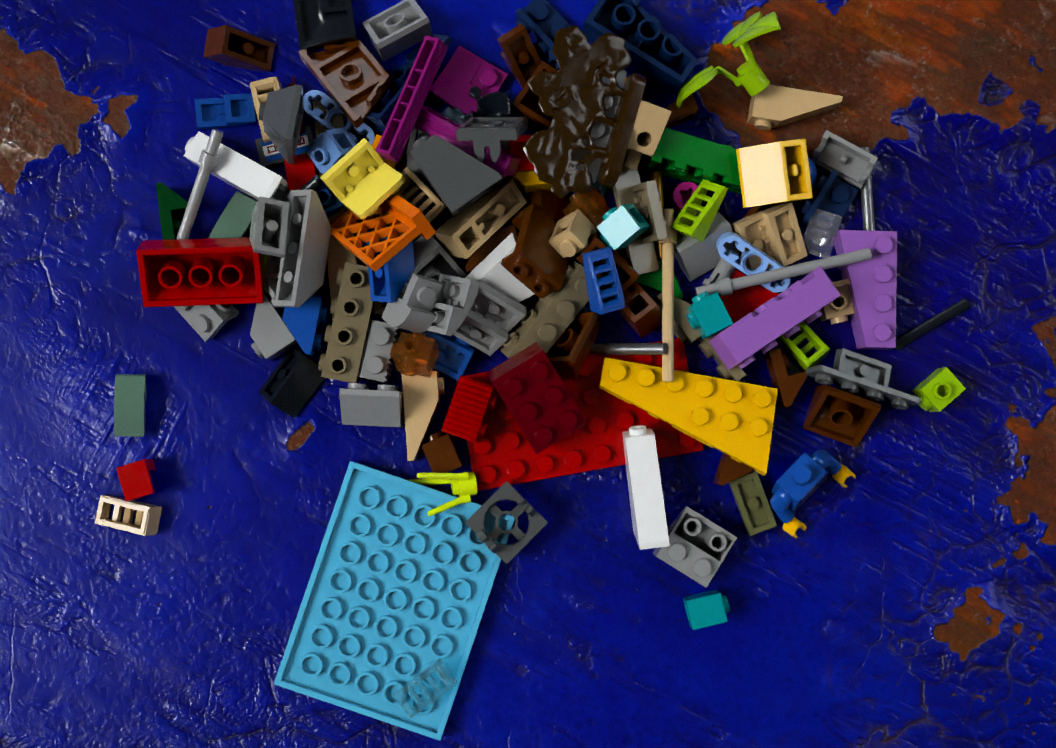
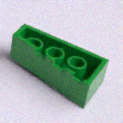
M665 127L653 156H649L646 173L661 171L663 177L692 182L698 185L704 179L728 188V192L741 194L736 149L729 145L718 144Z

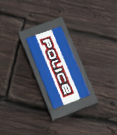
M310 125L301 127L296 155L307 154L314 145L313 141L315 138ZM263 138L255 139L260 162L263 167L270 168L284 164V157L272 141L264 143Z

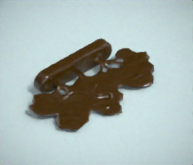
M576 25L570 26L567 29L561 28L555 33L552 53L557 59L560 70L557 72H546L543 70L527 82L532 92L539 96V106L543 114L553 117L554 126L547 130L536 132L524 144L523 150L528 160L533 164L534 172L539 180L550 184L552 193L558 195L560 199L570 192L584 194L591 190L593 179L588 166L597 158L602 159L598 175L599 183L609 188L615 186L621 173L646 84V76L631 73L624 87L620 88L615 79L618 72L627 68L632 61L629 51L625 47V38L606 32L594 43L590 44L588 43L587 36ZM603 77L609 78V79H610V85L607 84V83H604V82L602 81V78H603ZM606 96H621L615 118L608 117L605 113L604 99ZM602 122L612 126L606 148L597 147L592 141L591 130L595 123ZM584 138L590 142V146L584 145ZM582 149L591 150V154L586 153V159H574L575 152ZM584 164L585 167L583 170H578L577 165Z

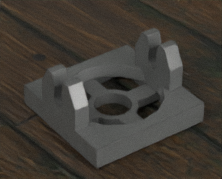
M471 117L456 130L457 141H473L474 153L480 162L485 161L486 146H488L492 162H497L502 152V147L507 151L509 149V140H518L528 129V118Z
M506 481L465 523L476 533L479 540L488 546L491 552L497 554L508 564L548 521ZM509 500L517 502L518 505L512 511H502L496 503ZM488 510L496 517V527L489 534L486 532L484 523ZM524 511L527 512L529 520L526 534L518 527V517ZM511 514L515 518V526L511 530L506 531L499 527L498 520L501 515ZM502 533H512L519 540L508 545L495 542Z

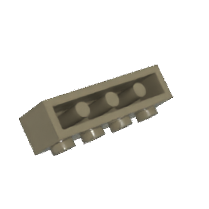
M570 260L567 264L562 288L544 298H539L515 330L508 335V340L499 348L507 358H511L535 342L547 353L586 305L589 297L585 271L581 264Z
M345 262L344 268H340L338 271L336 284L340 285L338 297H333L330 313L334 314L332 325H328L326 328L324 341L328 342L326 354L322 353L320 356L318 370L322 371L321 377L348 383H360L361 378L358 377L370 321L374 317L373 311L376 301H371L368 266Z

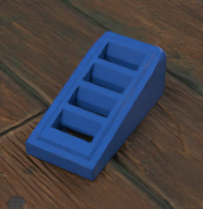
M608 246L582 253L590 310L597 314H605L625 308L624 295L611 247ZM604 259L605 264L593 266V262ZM606 272L607 276L596 277V274ZM608 284V288L600 290L599 286Z

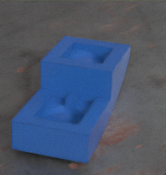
M252 93L224 94V98L194 99L197 130L229 128L256 123Z

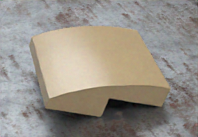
M792 202L765 209L732 223L735 233L784 267L808 256ZM752 255L747 258L745 266L748 269H756L761 264V258L757 255Z

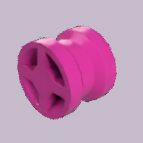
M683 182L674 189L671 195V205L676 212L680 213L690 199V196L697 189L698 186L695 183Z

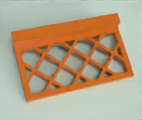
M398 194L389 196L379 205L378 210L373 215L367 216L360 223L356 222L361 220V218L348 208L330 222L332 227L331 236L374 272L418 235L428 240L436 233L422 211ZM378 214H380V216H379V217H377V218H373V217H374V215H378ZM392 223V226L385 228L386 224ZM375 228L374 231L368 232L369 229ZM405 232L400 237H397L399 233ZM358 233L357 236L351 237L352 234ZM387 237L386 241L380 242L381 238ZM370 242L368 246L362 247L363 243ZM381 252L379 255H377V256L374 258L375 253Z

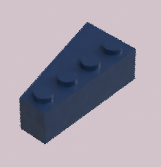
M599 0L584 22L582 32L591 43H594L606 32L625 38V47L632 58L629 67L675 96L678 95L682 86L687 82L698 62L673 34L669 35L660 26L661 22L654 15L650 16L640 6L639 0Z

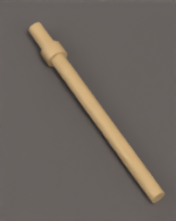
M663 209V217L667 222L668 238L659 240V245L662 246V343H667L669 350L667 355H662V382L672 383L674 382V245L677 244V232L671 228L674 222V210Z

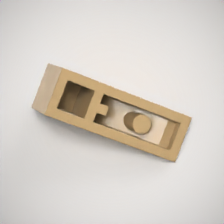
M768 85L760 93L751 96L747 124H752L754 128L759 130H771V128H777L834 110L842 102L843 96Z
M509 179L456 217L452 216L436 231L435 235L450 256L468 259L527 202L514 181Z
M437 371L402 373L408 461H415L422 447L421 445H423L439 406L440 395L445 394L444 377H439Z

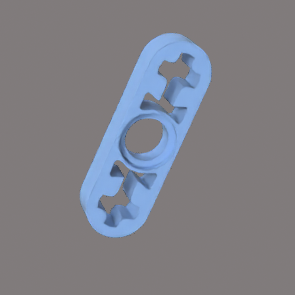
M311 90L303 97L306 114L327 130L336 129L331 125V120L335 115L342 114L346 116L335 101L322 91ZM321 99L320 102L323 108L328 111L326 117L324 112L318 108H315L313 111L311 110V100L317 102ZM346 116L347 124L344 128L357 144L356 136L350 132L353 124ZM364 122L358 128L354 126L353 128L358 134L364 135L368 133L367 139L372 146L375 139L373 130Z
M723 233L716 242V248L721 258L746 275L765 272L767 268L768 270H774L784 267L737 233ZM735 241L736 248L742 252L740 258L731 249L725 252L724 243ZM752 255H757L761 258V264L756 269H748L745 266L747 258ZM791 278L782 279L780 283L775 281L773 284L769 282L760 285L771 292L779 293L788 288Z

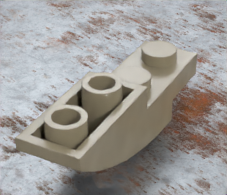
M660 293L654 300L662 314V293ZM674 297L675 336L680 338L681 342L686 341L688 345L698 338L701 342L698 345L700 350L707 358L712 356L719 365L716 367V370L723 379L733 381L742 379L746 374L740 369L738 364L728 370L709 342L724 329L702 339L698 329L693 330L686 318V314L689 313L687 308L691 304Z

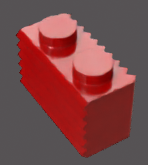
M460 375L441 431L476 443L477 437L483 439L488 426V422L483 421L486 411H493L498 394L493 393L495 387Z

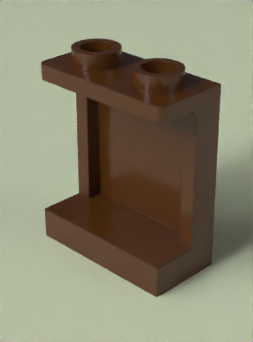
M533 203L513 216L512 224L520 231L514 252L503 258L501 265L536 296L544 298L562 288L569 257L563 258L549 244L556 222L538 205Z

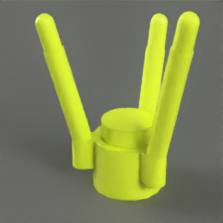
M474 472L417 473V478L423 479H410V481L422 485L451 484L452 494L459 496V498L428 511V516L441 513L462 503L471 502L470 496L477 495V483Z

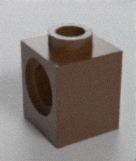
M442 431L426 437L428 443L421 446L432 472L447 473L463 466L450 434L443 436Z

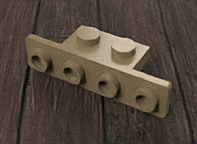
M622 166L620 176L613 187L617 208L623 204L633 203L651 226L626 247L628 261L638 274L657 271L659 266L653 242L668 238L667 222L663 217L660 203L661 193L657 188L656 180L641 183L638 168L634 170Z

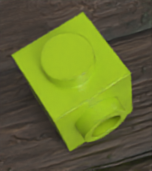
M942 367L932 372L912 392L921 398L919 406L923 410L940 412L966 388L947 367Z

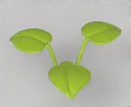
M759 11L731 29L722 39V44L725 46L733 42L734 48L740 47L746 62L736 70L739 75L736 77L720 66L715 68L710 66L691 77L680 89L676 99L678 108H680L685 98L706 85L717 74L724 75L733 81L737 87L742 84L750 96L763 91L770 84V81L756 63L748 41L768 32L781 30L778 15L775 12H771L762 17V13Z

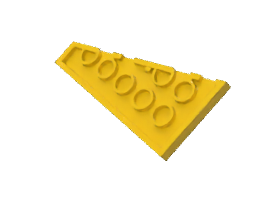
M604 358L599 385L600 389L628 404H633L645 410L656 419L660 418L671 424L673 428L712 449L720 450L731 456V459L750 466L763 476L767 474L777 388L674 370V382L664 383L662 382L661 367Z

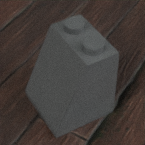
M435 134L430 138L424 135L412 144L414 149L410 151L413 160L453 217H456L502 184V176L499 172Z

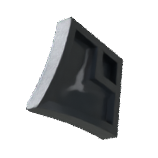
M293 0L300 50L307 49L310 52L323 48L326 45L342 44L357 40L351 0Z

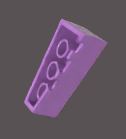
M836 231L832 234L831 240L837 255L870 248L872 259L838 267V270L841 271L842 280L849 279L850 283L848 286L855 313L849 315L857 349L889 350L896 348L897 231Z
M819 266L803 279L798 280L782 291L775 298H771L755 309L754 312H750L720 332L709 342L728 370L737 364L742 369L756 360L753 356L755 352L761 350L765 354L778 345L775 340L783 334L785 339L800 330L797 324L803 320L807 324L811 323L823 315L820 311L821 308L841 295L822 267Z

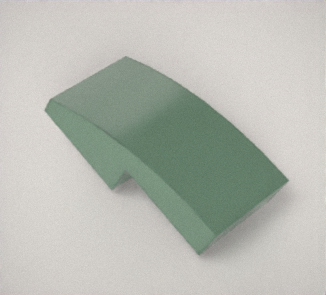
M236 191L219 217L209 238L247 237V231L251 226L252 211L257 201Z
M146 374L115 375L114 436H145Z

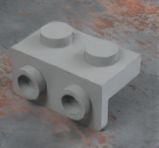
M233 304L174 306L205 342L213 339L227 321L236 318L239 314V311Z

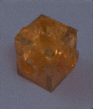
M595 188L584 194L575 193L569 198L571 203L562 211L567 216L579 209L597 228L604 221L602 216L610 208L606 204L605 198Z
M401 332L398 342L395 341L391 349V358L394 360L397 371L406 376L420 375L431 378L439 354L436 340L428 338L422 333L412 332L410 334Z

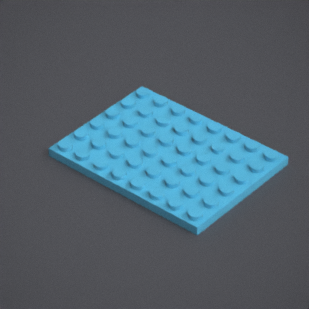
M350 461L274 685L440 741L501 558L491 552L488 546L481 542L476 533L465 523L482 505L471 501L459 504L433 516H428V511L459 497ZM489 510L486 513L484 522L487 534L496 527V517ZM511 514L501 515L498 520L499 527L506 531L511 530L515 518ZM502 533L495 542L507 544L510 534Z

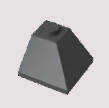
M293 85L268 92L266 103L261 102L259 109V120L263 121L264 132L288 164H294L304 116L302 85Z

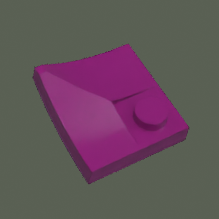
M459 46L442 73L430 87L429 92L455 111L470 119V111L476 112L477 100L469 96V90L472 87H478L481 91V97L489 93L500 92L508 79V74Z

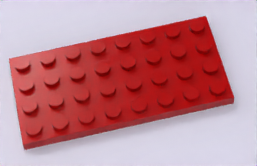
M674 338V370L689 372L684 342H681L680 338ZM656 341L651 343H662V341ZM589 353L575 381L559 375L587 423L538 454L533 450L496 388H494L493 393L498 394L493 411L487 410L483 420L488 422L483 439L477 437L476 443L467 440L472 472H474L476 477L477 491L501 487L506 481L514 485L625 465L622 432L629 431V427L636 425H645L654 432L658 459L703 451L704 449L701 442L673 428L671 424L660 418L656 419L645 410L633 404H628L599 388L605 357L662 368V355H595ZM487 372L465 376L494 386L486 374Z

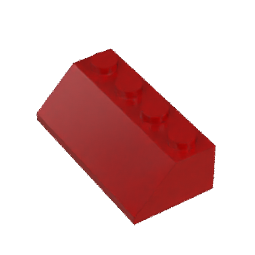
M249 237L144 240L136 249L143 307L264 302V254L253 252Z

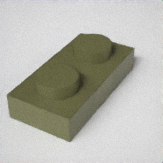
M756 471L729 482L748 536L777 526Z

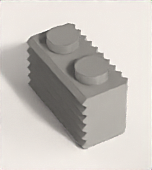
M370 321L358 377L386 384L390 382V372L393 371L391 367L394 365L392 361L395 360L394 355L397 354L395 350L398 348L396 344L399 343L397 339L400 338L399 333L402 332L400 328L392 327L385 322Z

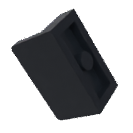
M292 346L258 393L270 404L295 418L325 378L321 377L322 371L318 370V364Z

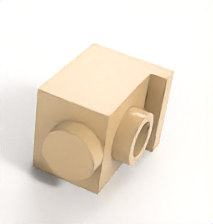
M577 209L557 221L549 244L563 258L572 257L583 251L588 244L589 236L596 233L597 228Z
M849 279L832 282L841 295L838 297L841 306L836 307L832 301L821 308L820 311L823 314L820 316L821 321L830 320L831 325L848 321V316L855 313L848 286L850 284Z

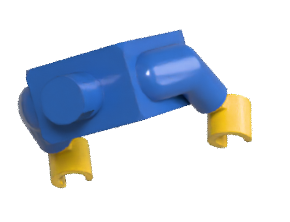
M817 450L811 455L803 453L776 481L771 491V507L783 523V530L795 539L798 538L796 536L798 528L805 531L806 525L795 518L793 512L830 474L844 488L848 487L844 483L848 477L856 478V475L845 465H841L825 450Z

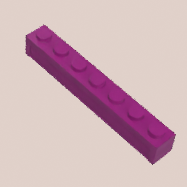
M425 36L423 39V43L375 150L384 159L399 162L448 48L440 38Z
M422 106L415 122L416 129L423 132L427 131L430 137L435 134L478 160L474 153L473 141H457L456 130L461 126L460 124L427 106ZM486 146V157L482 163L506 178V176L515 175L521 159L502 148L498 161L492 162L490 148Z

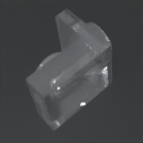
M820 209L815 210L808 223L804 237L807 253L822 258L830 257L838 229L842 222V216Z

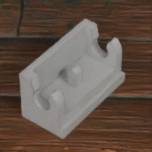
M826 130L820 145L814 150L811 160L828 172L832 170L838 172L836 176L861 189L874 169L878 157Z

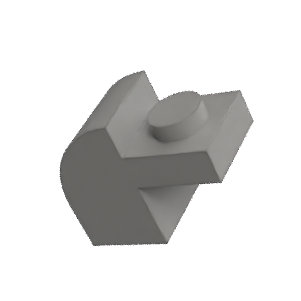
M413 273L405 294L400 293L396 302L387 303L381 318L392 327L415 333L426 331L436 318L432 309L443 284L436 279Z

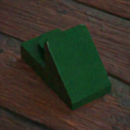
M162 182L156 183L162 239L176 240L182 218H179V215H184L188 201Z

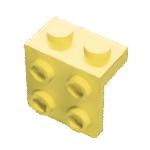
M364 138L320 177L337 199L361 219L373 215L378 210L379 205L389 196L395 195L405 182L403 175L386 164Z

